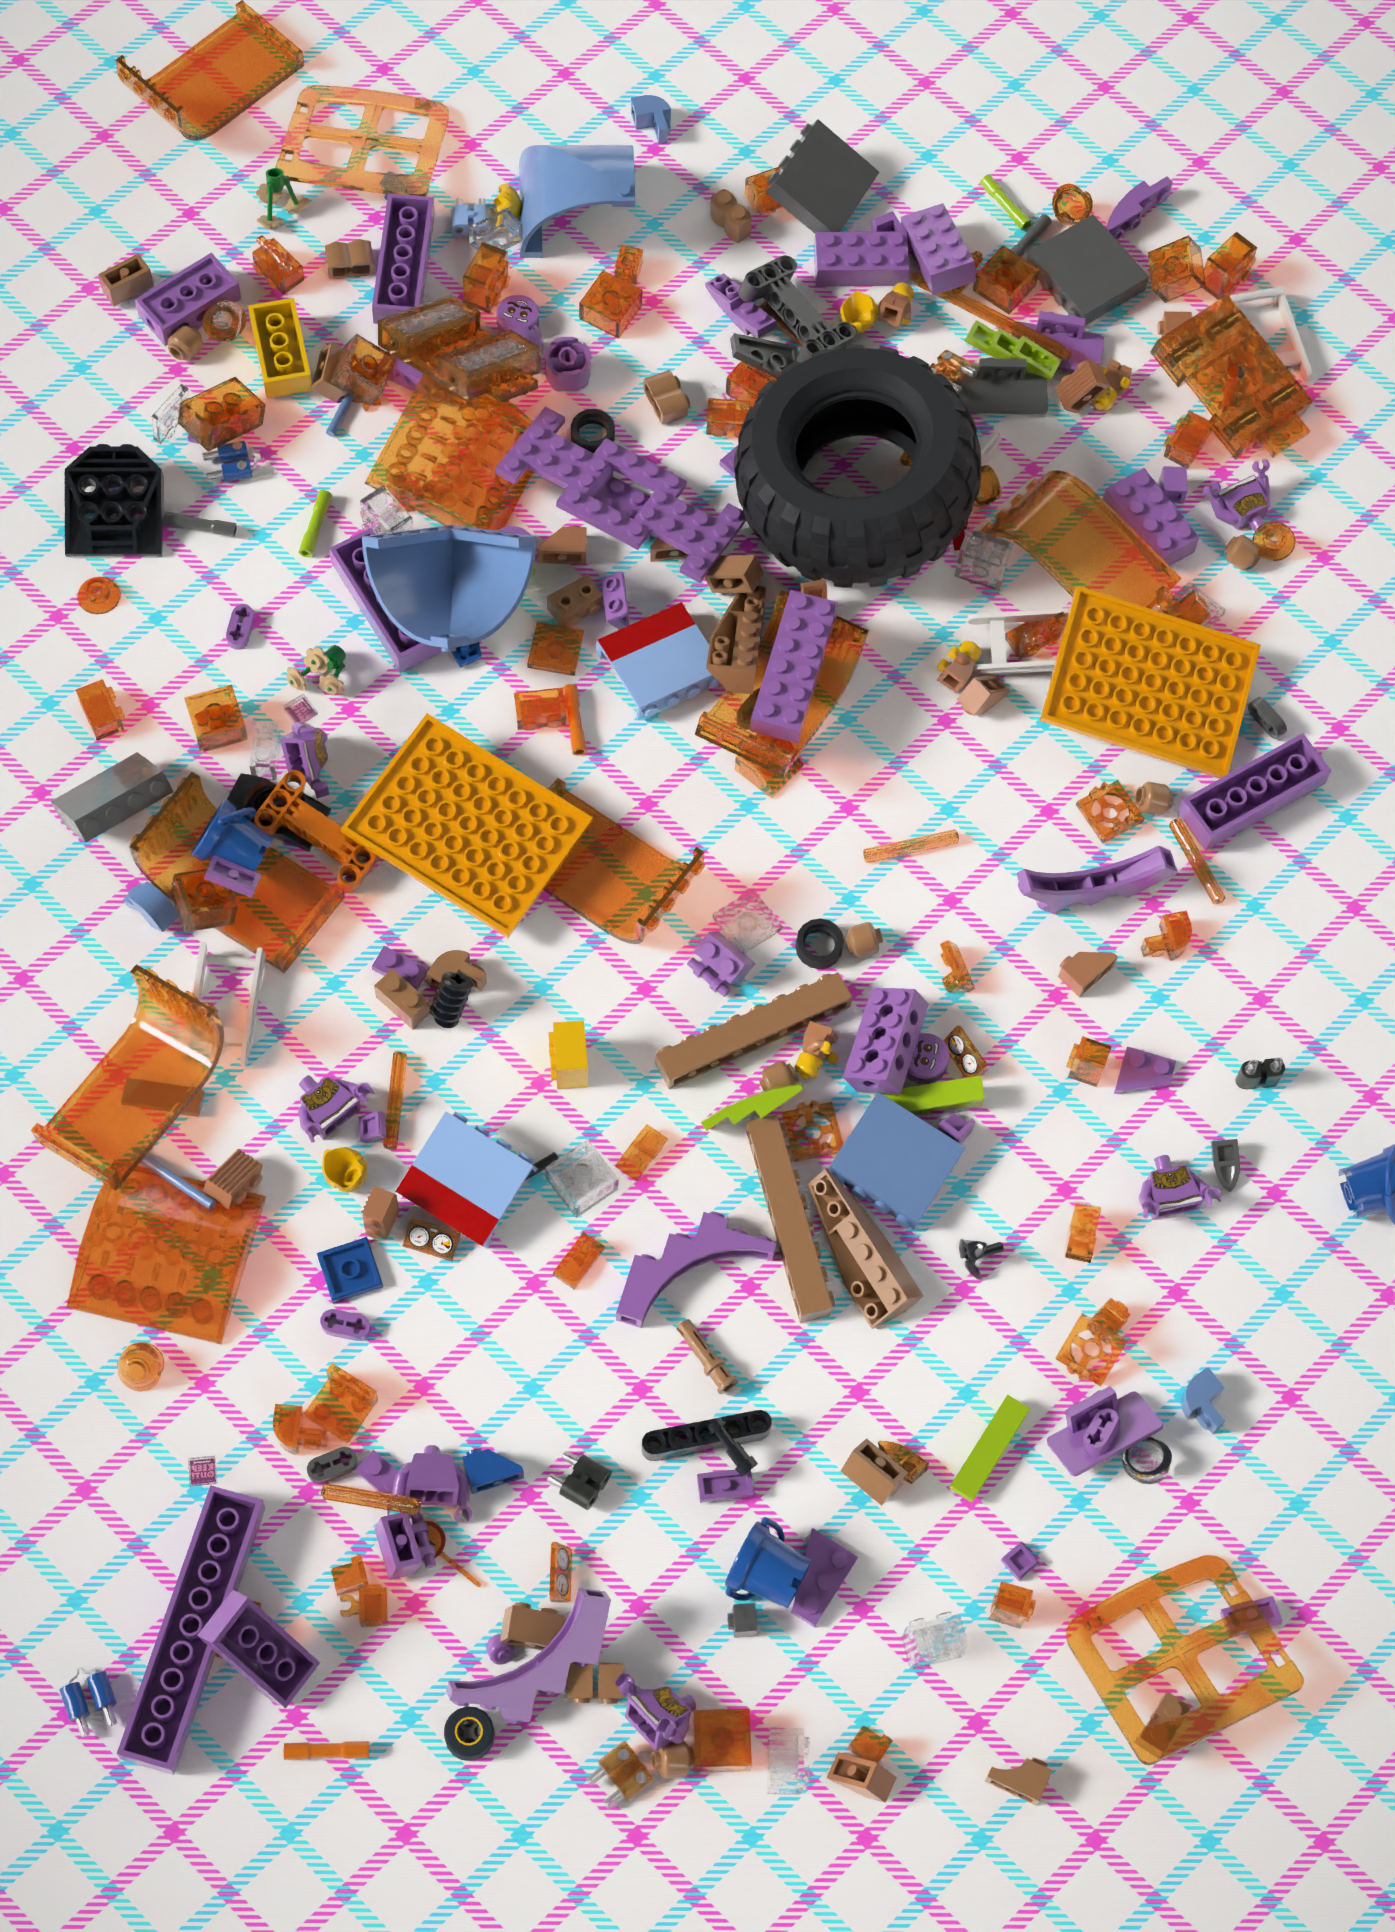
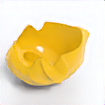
M507 183L498 187L500 194L493 200L497 205V208L493 210L496 229L513 225L514 222L519 220L521 212V199L517 191Z
M859 290L855 291L842 304L840 319L853 325L856 333H864L869 328H872L876 322L877 315L879 314L878 305L871 296Z
M340 1147L324 1151L322 1172L325 1181L332 1188H338L343 1193H350L364 1186L367 1179L368 1163L357 1150L349 1147Z

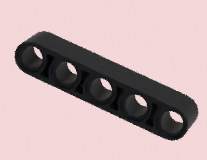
M763 1410L719 1417L723 1422H726L723 1425L725 1429L731 1425L739 1428L740 1432L737 1435H730L736 1443L745 1444L763 1440L769 1435L771 1430V1416ZM718 1418L647 1432L642 1439V1455L649 1461H659L725 1448L715 1433H713L714 1437L711 1440H703L699 1436L702 1431H709L707 1427ZM756 1420H761L766 1424V1428L757 1430L753 1427L752 1423ZM677 1436H683L687 1439V1443L683 1446H678L673 1442V1439ZM651 1441H656L660 1444L661 1448L657 1451H651L646 1445Z

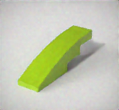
M975 320L964 340L966 343L996 359H1026L1027 372L1048 379L1053 378L1061 362L1060 358L1026 337L1022 336L1020 339H1017L1001 328L994 331L978 320Z
M802 1083L790 1084L749 1095L721 1108L703 1119L701 1124L708 1131L723 1119L729 1117L733 1125H735L753 1111H756L760 1118H763L802 1091L804 1085Z

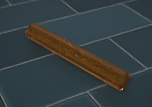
M1181 818L1172 820L1169 828L1214 905L1225 901L1226 895Z
M953 829L870 847L863 850V857L866 863L953 845L959 842V835L957 830Z
M394 1052L392 1058L386 1112V1138L383 1139V1147L387 1150H395L398 1145L407 1054L405 1052Z
M329 1483L324 1484L321 1490L323 1499L413 1515L418 1514L421 1508L419 1499Z

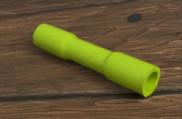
M990 174L985 175L981 179L980 185L1009 214V217L1022 231L1026 230L1032 223L1030 218L1020 207L1015 205Z
M319 490L307 531L303 536L298 551L303 557L310 558L313 555L320 527L332 499V494L329 491Z

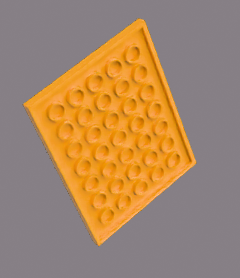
M1077 586L1074 591L1039 721L1220 779L1229 773L1261 644Z
M426 713L343 824L341 832L509 939L593 822V817Z

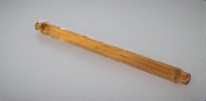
M914 271L910 276V281L931 293L922 274ZM954 289L936 294V296L1018 338L1026 337L1058 358L1061 357L1068 361L1072 355V351L1065 348V345Z

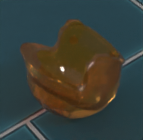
M1074 184L1061 185L1057 188L1052 198L1054 215L1059 222L1066 226L1075 225L1091 214L1093 208L1091 194L1087 191L1083 192Z
M230 300L216 302L203 316L202 325L204 332L209 338L217 342H229L237 339V336L242 333L246 325V314L243 308Z
M989 465L981 466V486L973 502L974 507L983 508L998 500L1002 495L999 479L993 468Z
M135 1342L127 1346L122 1351L117 1362V1371L121 1382L129 1389L137 1392L148 1391L158 1384L164 1369V1356L155 1345L148 1342Z

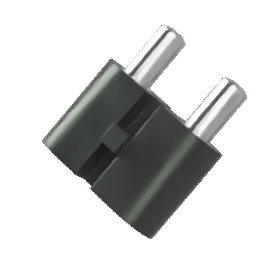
M1283 1058L1264 1059L1263 1063L1255 1059L1244 1062L1235 1078L1236 1085L1245 1090L1256 1089L1257 1086H1262V1088L1276 1086L1285 1071Z
M565 1451L562 1459L574 1466L572 1474H569L563 1480L551 1473L547 1481L560 1488L559 1495L589 1510L599 1497L598 1493L600 1490H603L608 1483L612 1470L586 1455L578 1458Z

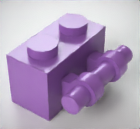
M719 931L708 932L693 951L702 961L698 962L692 957L687 963L695 976L703 978L710 985L709 988L715 993L719 992L723 997H726L731 991L725 985L726 981L729 984L741 983L756 964ZM709 967H711L719 974L718 977L714 976L708 970Z
M407 1511L383 1516L379 1519L374 1529L389 1580L416 1574L422 1564V1560H424L426 1569L436 1566L434 1558L436 1552L434 1546L430 1545L427 1535L429 1529L427 1523L423 1522L420 1513L411 1516L412 1525ZM415 1537H417L419 1548L417 1546Z

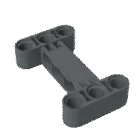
M787 255L780 256L749 271L745 275L738 289L739 297L746 302H754L761 298L767 301L803 342V346L796 358L797 362L802 363L812 358L811 354L817 351L829 349L831 352L846 349V345L851 344L856 335L854 326L848 322H840L831 327L790 281L797 269V262L792 257Z

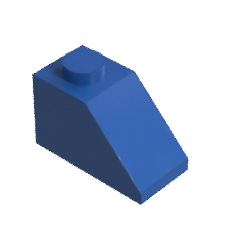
M476 1448L466 1453L467 1456L462 1457L472 1494L524 1478V1470L521 1465L490 1449L482 1451V1448Z

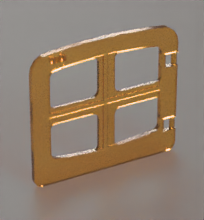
M308 86L298 96L295 111H293L275 168L282 169L284 176H289L290 181L387 195L388 193L427 196L448 126L449 109L438 101L397 93L341 86ZM320 102L365 106L360 126L355 130L314 125L310 121L316 104ZM302 107L308 108L307 113H305V112H300V111H301V108H302ZM384 109H391L428 117L429 123L424 138L415 139L378 133L376 130L382 111ZM310 138L352 145L353 148L347 167L341 168L300 159L299 155L304 140ZM373 148L419 154L415 170L412 174L364 171L370 150ZM286 154L293 155L292 160L285 159Z
M1203 1555L1146 1578L1073 1618L1066 1629L1068 1647L1136 1757L1144 1765H1154L1299 1692L1304 1684L1302 1673L1294 1661L1290 1659L1282 1643L1248 1592L1243 1588L1230 1565L1224 1559L1215 1555ZM1205 1580L1212 1581L1233 1613L1192 1634H1181L1160 1603L1159 1598ZM1232 1582L1238 1594L1231 1596L1224 1585ZM1138 1609L1145 1616L1162 1646L1159 1650L1117 1671H1112L1107 1666L1091 1638L1106 1626ZM1245 1632L1266 1661L1268 1668L1247 1683L1225 1695H1221L1198 1662L1197 1657L1200 1653ZM1276 1652L1279 1653L1285 1664L1279 1667L1271 1657ZM1168 1669H1177L1198 1699L1200 1707L1152 1727L1145 1725L1127 1698L1125 1691Z

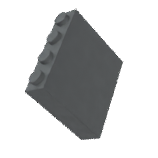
M817 119L811 125L807 123L801 130V139L794 141L789 148L791 151L790 155H786L778 165L780 170L778 172L775 171L767 181L770 185L765 192L814 234L815 232H841L880 172Z
M1094 214L1028 251L1025 264L1029 273L1035 275L1040 281L1041 286L1049 291L1054 297L1055 302L1062 306L1069 316L1075 315L1086 318L1085 326L1145 291L1149 279L1147 273Z
M136 752L57 797L51 803L62 823L86 843L174 791L163 770Z

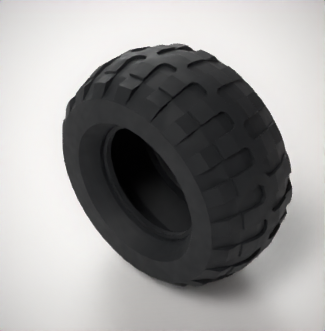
M854 344L846 345V349L831 352L829 349H824L812 353V358L802 363L797 361L791 363L781 370V376L777 381H769L758 393V398L754 406L749 408L739 433L738 447L734 456V472L739 503L743 508L749 527L781 564L787 568L795 567L803 577L812 581L821 580L822 578L830 580L834 583L835 587L852 588L853 583H869L870 587L886 585L888 579L899 575L904 579L920 572V567L927 561L935 562L947 551V547L951 544L953 538H957L973 510V502L981 486V447L977 436V428L970 412L952 384L942 374H934L929 364L915 356L906 358L899 355L897 349L881 346L879 349L864 348V345ZM851 436H873L890 441L904 450L913 461L908 472L895 485L878 494L859 498L840 497L824 492L814 486L803 474L806 465L819 450L836 440Z

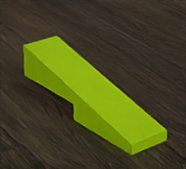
M981 1075L902 1088L901 1094L881 1093L915 1116L930 1115L931 1111L982 1107L985 1100Z
M1007 1394L949 1489L971 1503L973 1502L1030 1410L1029 1407Z

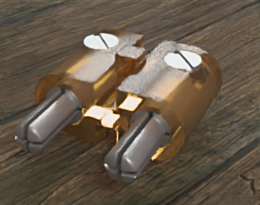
M944 350L936 358L938 363H932L929 366L934 374L945 376L958 394L962 388L957 385L955 380L957 378L962 379L966 374L971 377L977 375V370L970 367V362L950 350Z
M622 1741L597 1761L600 1767L586 1778L591 1786L605 1775L613 1782L617 1790L603 1801L608 1809L622 1798L628 1802L654 1781L650 1772L637 1758L638 1756L626 1741Z

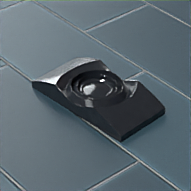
M240 773L227 800L237 807L236 811L252 807L257 812L277 785L263 777ZM303 793L300 798L302 801L325 816H329L331 808ZM275 801L273 803L277 807H284L286 805L282 801ZM268 820L259 821L262 826L271 825V822ZM282 824L272 835L275 839L308 852L313 847L311 843Z

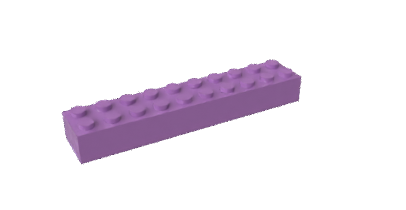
M210 1485L116 1753L121 1760L175 1775L216 1652L197 1635L231 1591H238L266 1509L263 1500Z

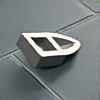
M1238 1139L1210 1141L1212 1162L1216 1175L1222 1186L1228 1192H1232L1240 1174Z

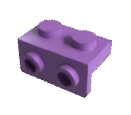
M619 571L601 579L606 621L618 630L629 625L625 577Z

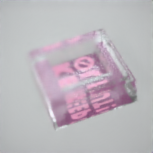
M304 693L283 706L284 711L294 723H306L318 715L317 709Z
M215 1455L188 1458L190 1487L218 1484Z

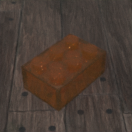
M235 376L180 402L177 423L209 452L262 426L266 404Z

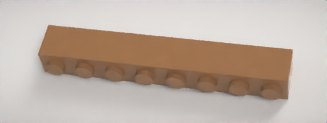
M839 972L832 975L825 974L815 983L800 985L794 992L788 995L780 994L766 1005L758 1004L752 1007L746 1014L741 1016L736 1014L730 1017L726 1023L719 1026L716 1024L711 1025L697 1036L689 1035L677 1045H667L661 1048L655 1056V1064L668 1089H671L808 1027L810 1021L816 1023L850 1008L852 996Z
M777 1115L747 1121L746 1134L799 1322L803 1323L828 1317L831 1315L832 1307L835 1306V1300L832 1291H827L825 1282H828L827 1272L824 1266L820 1267L818 1260L821 1257L818 1242H813L811 1233H814L811 1218H806L804 1209H807L806 1198L804 1194L799 1193L797 1186L800 1185L799 1174L797 1170L792 1169L791 1165L793 1153L791 1147L786 1146L784 1138L787 1137L785 1125L783 1122L779 1123Z

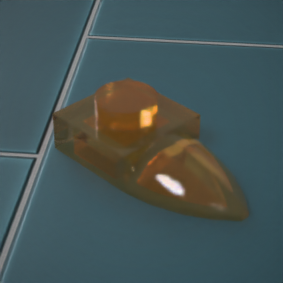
M878 1441L879 1449L908 1472L904 1480L912 1485L928 1470L929 1462L908 1448L894 1442Z

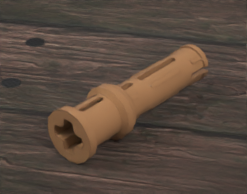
M690 1319L681 1322L676 1330L704 1366V1374L707 1377L710 1376L718 1387V1393L724 1394L732 1389L739 1380L736 1376H732L725 1367L726 1362L724 1359L717 1357Z

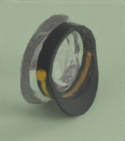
M1152 1436L1124 1450L1122 1453V1465L1125 1472L1139 1483H1158L1167 1476L1172 1462L1171 1450L1165 1443L1154 1439Z

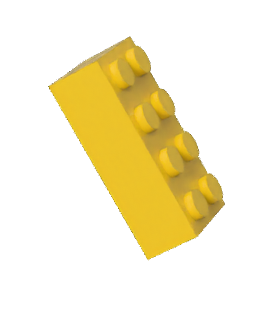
M294 298L248 305L266 399L313 391L311 390V374Z

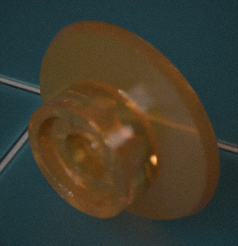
M1267 522L1261 525L1255 531L1252 541L1260 546L1258 554L1262 558L1271 561H1280L1287 558L1293 552L1296 543L1293 531L1287 525L1280 522ZM1276 537L1278 540L1273 541L1271 538Z
M93 577L86 580L80 586L77 593V601L80 607L88 613L97 615L113 610L121 598L119 586L113 580L106 577Z

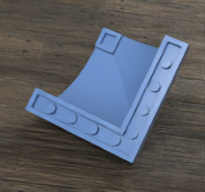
M533 145L525 148L519 159V197L522 205L519 216L520 258H543L542 225L562 213L600 204H612V207H635L633 145Z
M445 525L362 536V546L371 586L380 605L391 621L410 638L426 645L441 647L443 652L456 651V647L474 644L486 639L501 628L514 613L523 598L532 574L536 552V536L460 525Z

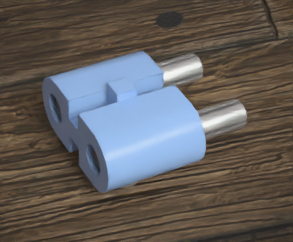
M459 197L456 198L455 206L451 208V233L454 236L468 237V233H474V237H486L491 233V210L486 206L485 198H483V205L482 198H479L478 205H474V209H468V205H463L461 197L459 205Z

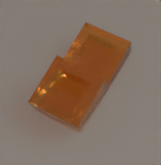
M646 1124L626 1149L615 1167L635 1181H638L650 1162L656 1159L669 1138Z

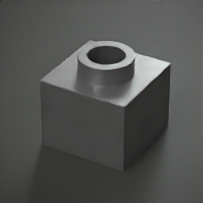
M755 1603L733 1604L732 1613H727L728 1630H733L734 1638L756 1637Z

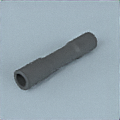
M1041 214L1023 238L1002 258V263L1007 268H1013L1032 243L1052 224L1051 218L1046 214Z
M165 511L163 517V525L169 527L188 528L229 537H235L237 531V523L208 520Z

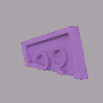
M812 1528L805 1556L811 1559L812 1562L795 1595L791 1613L812 1627H815L854 1566L858 1556Z

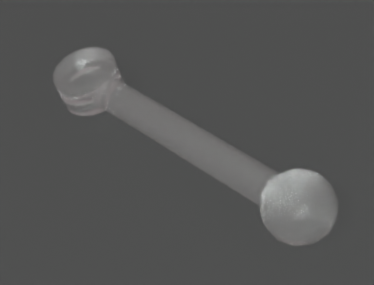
M714 384L707 386L708 392L718 394L737 405L743 412L748 411L749 405L747 403H741L723 393Z

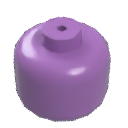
M501 1634L492 1636L486 1644V1651L490 1660L497 1665L510 1662L516 1652L514 1645L500 1642Z

